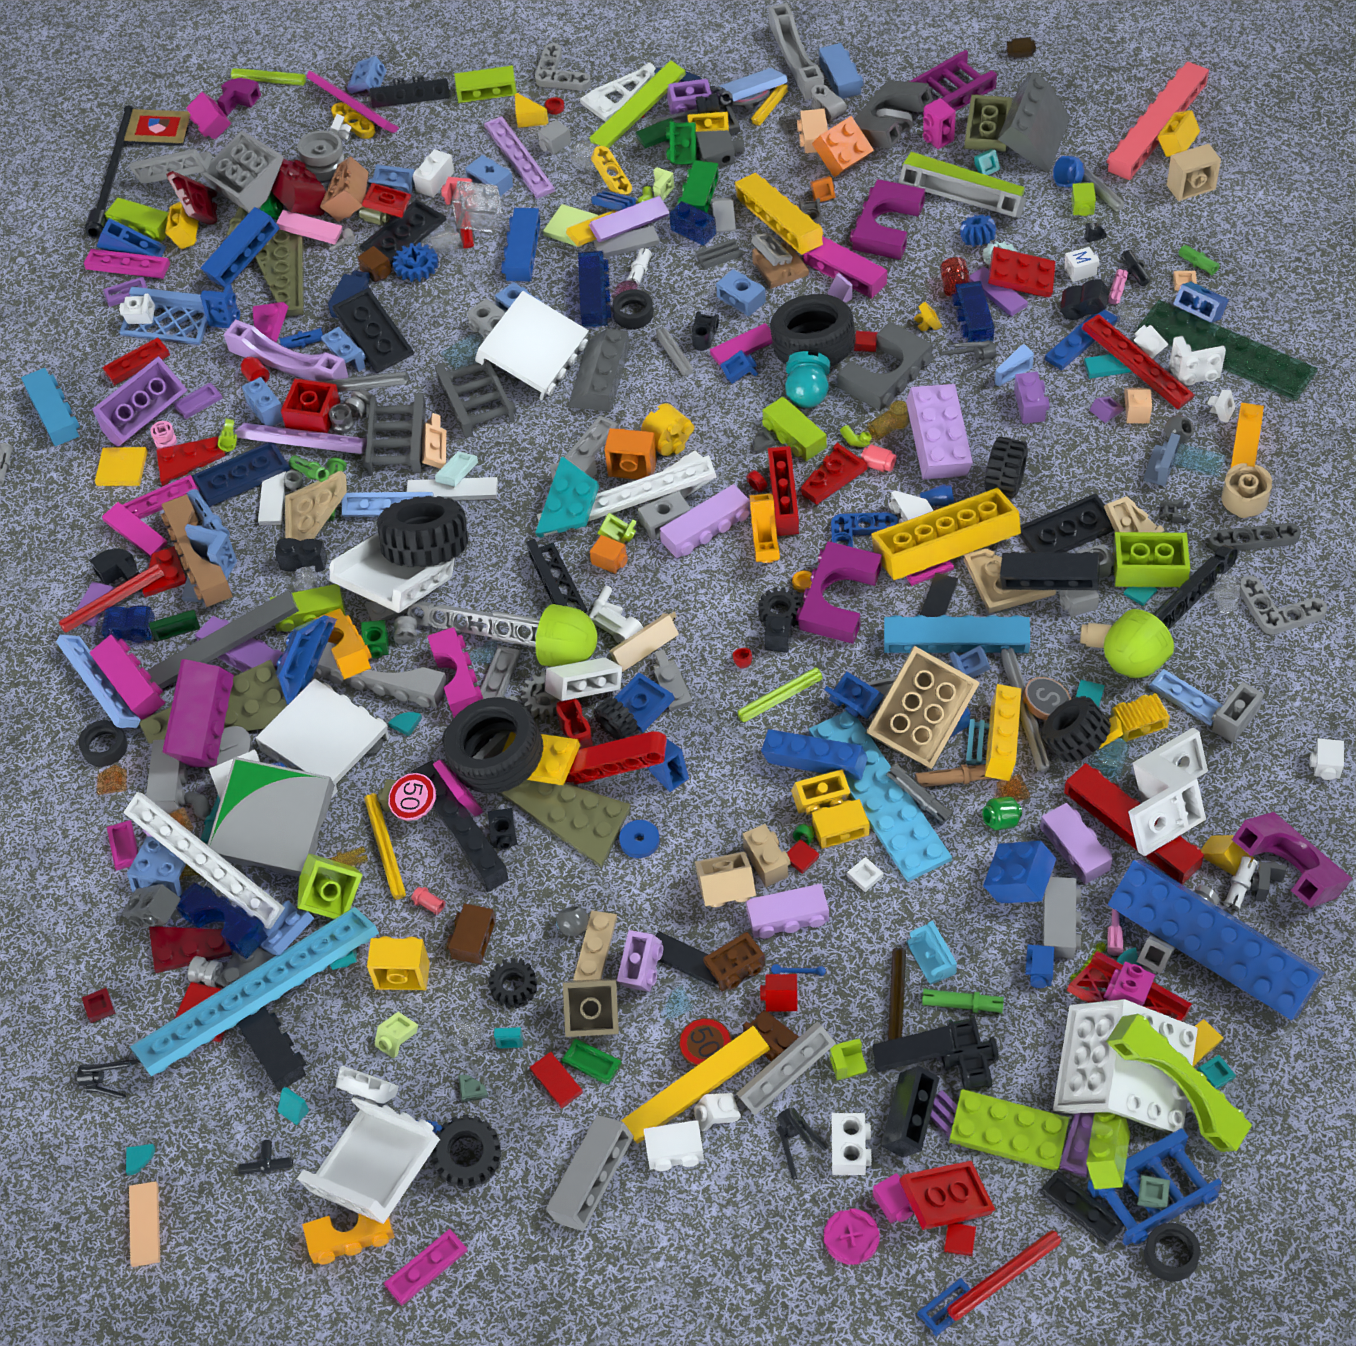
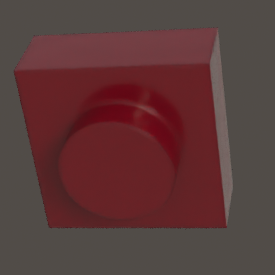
M107 988L81 997L90 1023L116 1013Z

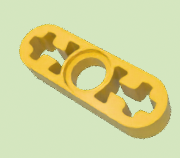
M342 102L332 106L333 118L335 119L337 114L343 116V124L351 126L350 131L358 137L369 139L375 135L374 124L352 107ZM351 120H358L355 123H349Z
M597 146L591 155V160L609 190L629 196L632 191V185L613 154L607 147ZM607 170H613L616 176H610Z

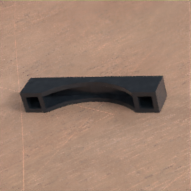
M431 760L411 771V774L419 773L425 775L433 782L436 789V800L432 809L445 824L464 854L472 871L488 893L509 881L506 866L465 806L454 796L434 767V761Z

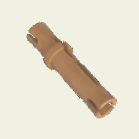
M964 764L958 768L914 774V779L924 788L962 782L963 784H969L970 781L991 779V777H985L986 764L975 766Z

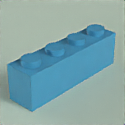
M42 368L21 377L26 391L54 446L79 437L77 429L80 428L75 416H70L73 412L68 402L63 403L66 399L61 388L56 389L58 383L53 374L49 375L46 368Z

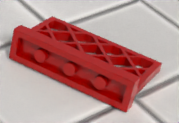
M1097 951L1093 955L1091 962L1069 984L1067 991L1087 1003L1104 1002V1000H1108L1104 998L1106 992L1098 991L1097 988H1105L1107 990L1115 970L1121 971L1123 965ZM1152 982L1143 1004L1145 1008L1181 1022L1185 1021L1192 1006V1003ZM1081 987H1088L1090 991H1086Z

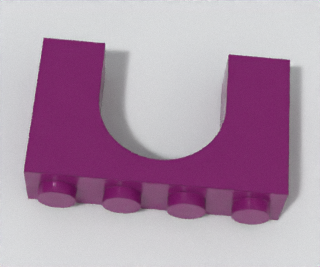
M877 179L874 187H871L869 190L868 201H864L862 215L857 217L856 229L851 231L850 242H852V250L901 260L907 247V231L881 226L875 219L889 212L919 217L925 204V189Z
M828 541L825 550H820L818 568H814L812 571V584L810 588L805 590L803 597L805 602L803 608L800 607L797 611L796 621L799 622V630L854 644L861 627L860 613L832 606L824 599L823 593L829 585L839 580H853L875 586L882 569V554Z
M1275 812L1246 819L1232 838L1250 856L1270 852L1292 863L1302 873V876L1291 891L1310 908L1337 899L1353 879Z

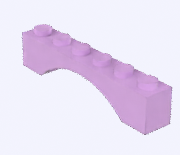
M235 320L224 333L229 352L245 358L252 356L259 359L264 365L310 381L348 378L343 358L326 352L318 355H308L289 350L270 340L254 326Z

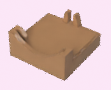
M785 240L781 245L793 257L790 264L785 262L783 265L778 263L777 266H773L758 249L752 250L753 263L770 289L809 275V269L803 260Z

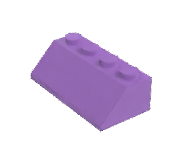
M158 356L92 410L102 432L115 447H119L180 398L187 389Z

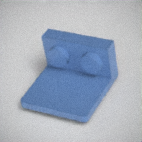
M187 524L185 531L194 552L200 556L208 557L212 564L220 566L227 580L237 562L228 534L219 530L206 529L199 525Z
M146 837L127 872L132 892L134 893L137 888L163 884L181 898L183 892L179 877L186 863L154 837Z

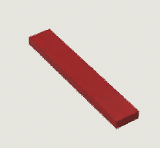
M1098 314L1083 324L1082 329L1177 410L1194 398V393L1101 315Z

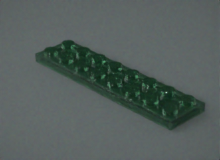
M1161 300L1156 302L1137 328L1138 331L1143 325L1146 327L1151 325L1169 346H1173L1175 337L1183 336L1186 344L1190 345L1191 352L1224 346L1226 352L1222 369L1295 401L1299 399L1318 371L1317 367Z

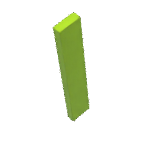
M670 60L589 137L590 142L596 147L605 146L609 149L667 93L668 84L678 83L686 75V71Z
M910 152L903 163L1022 196L1025 191L1023 186L915 152Z

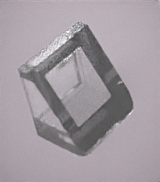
M1116 303L1115 314L1118 317L1119 329L1141 327L1137 309Z

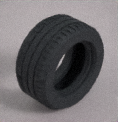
M809 294L793 298L777 309L770 322L774 353L785 365L789 361L790 355L796 352L808 351V355L818 357V353L826 356L830 361L831 367L843 361L855 346L856 336L852 311L844 301L831 295ZM819 331V332H815V333L804 334V333H807V332Z
M502 697L478 700L461 710L450 723L443 743L446 758L459 781L467 788L480 793H500L522 784L537 768L542 758L544 747L542 736L529 710L515 700ZM504 731L516 734L513 743L504 752L495 757L486 759L472 758L474 748L488 736Z

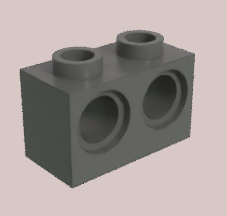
M163 884L137 888L121 914L128 919L130 925L136 928L167 924L181 898Z

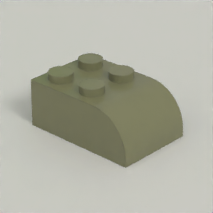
M971 95L965 135V149L1007 151V145L999 141L998 138L1012 105V97Z

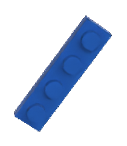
M1107 310L1090 315L1045 355V360L1063 370L1096 341L1082 329L1085 322L1099 314L1113 326L1117 322L1118 317Z

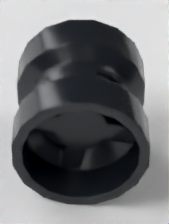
M716 93L709 94L706 98L703 96L696 97L698 114L720 112Z

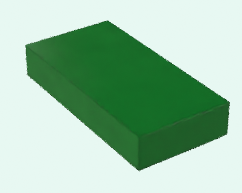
M576 1038L562 1059V1063L607 1085L610 1084L622 1064L621 1060Z

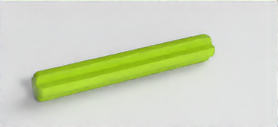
M233 68L231 72L232 79L246 78L257 82L301 86L306 83V75L299 73Z
M815 667L738 709L737 715L742 722H746L821 681V671Z

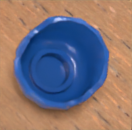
M1075 156L1059 157L1053 169V179L1056 185L1072 188L1073 183H1081L1085 172L1084 164Z

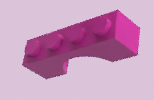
M452 627L427 637L438 668H450L456 671L453 680L444 687L450 709L455 718L461 710L478 700H482L483 696L480 687H474L473 683L478 681L474 669H468V666L472 665L468 651L463 653L462 649L466 648L463 636H457L455 628Z

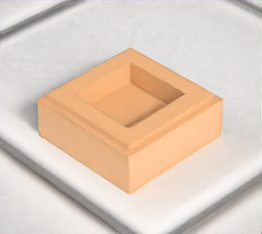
M1174 271L1175 290H1179L1181 284L1194 282L1197 284L1196 271Z

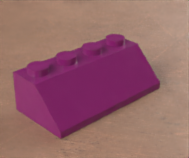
M181 659L163 753L190 767L216 766L233 685V674L219 666Z

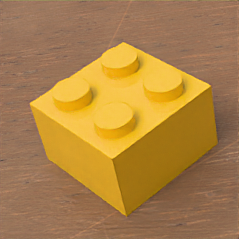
M388 936L371 938L367 968L376 990H427L430 961L423 939L416 937L395 939Z

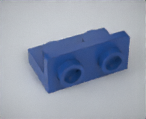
M226 285L223 292L202 291L200 298L208 326L229 328L235 320L239 321L240 310L237 308L236 294L233 293L231 285Z

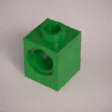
M385 620L361 622L362 639L364 644L367 645L372 658L378 659L384 655H389L388 630Z

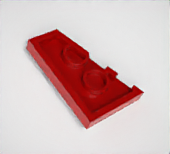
M836 443L833 446V452L829 456L826 455L822 460L823 464L818 470H814L802 485L801 493L817 505L868 470L867 462L839 443Z

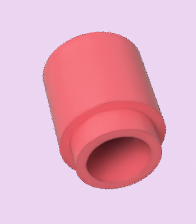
M872 444L868 448L865 447L861 455V459L867 462V467L882 472H891L897 458L896 454H893L891 450Z

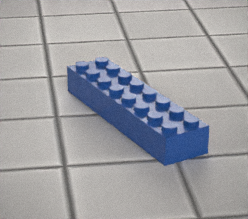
M1143 860L1132 861L1107 904L1290 1020H1294L1300 1015L1325 973Z

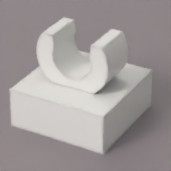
M337 114L330 132L337 134L341 139L347 140L350 135L351 126L343 124L344 117Z
M1222 390L1219 397L1211 396L1207 403L1208 405H1213L1210 412L1218 414L1219 420L1223 422H1229L1236 407L1231 390Z

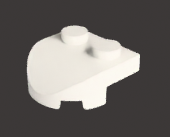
M341 1066L335 1087L370 1099L376 1103H386L396 1096L399 1086Z

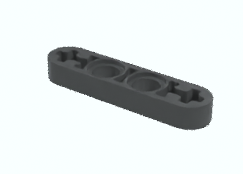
M1281 523L1216 530L1211 533L1208 544L1210 549L1215 552L1223 545L1234 547L1238 551L1289 546L1299 541L1301 529L1293 523ZM1268 534L1272 539L1263 540L1260 535ZM1244 536L1249 541L1242 543L1237 540V537ZM1216 539H1220V541L1223 542V544H1219V542L1216 541Z

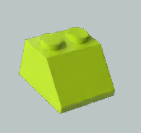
M308 853L299 877L297 908L333 919L338 918L350 910L363 874L353 866Z

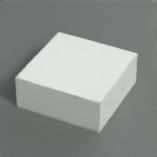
M865 857L847 872V877L866 892L883 878V872Z

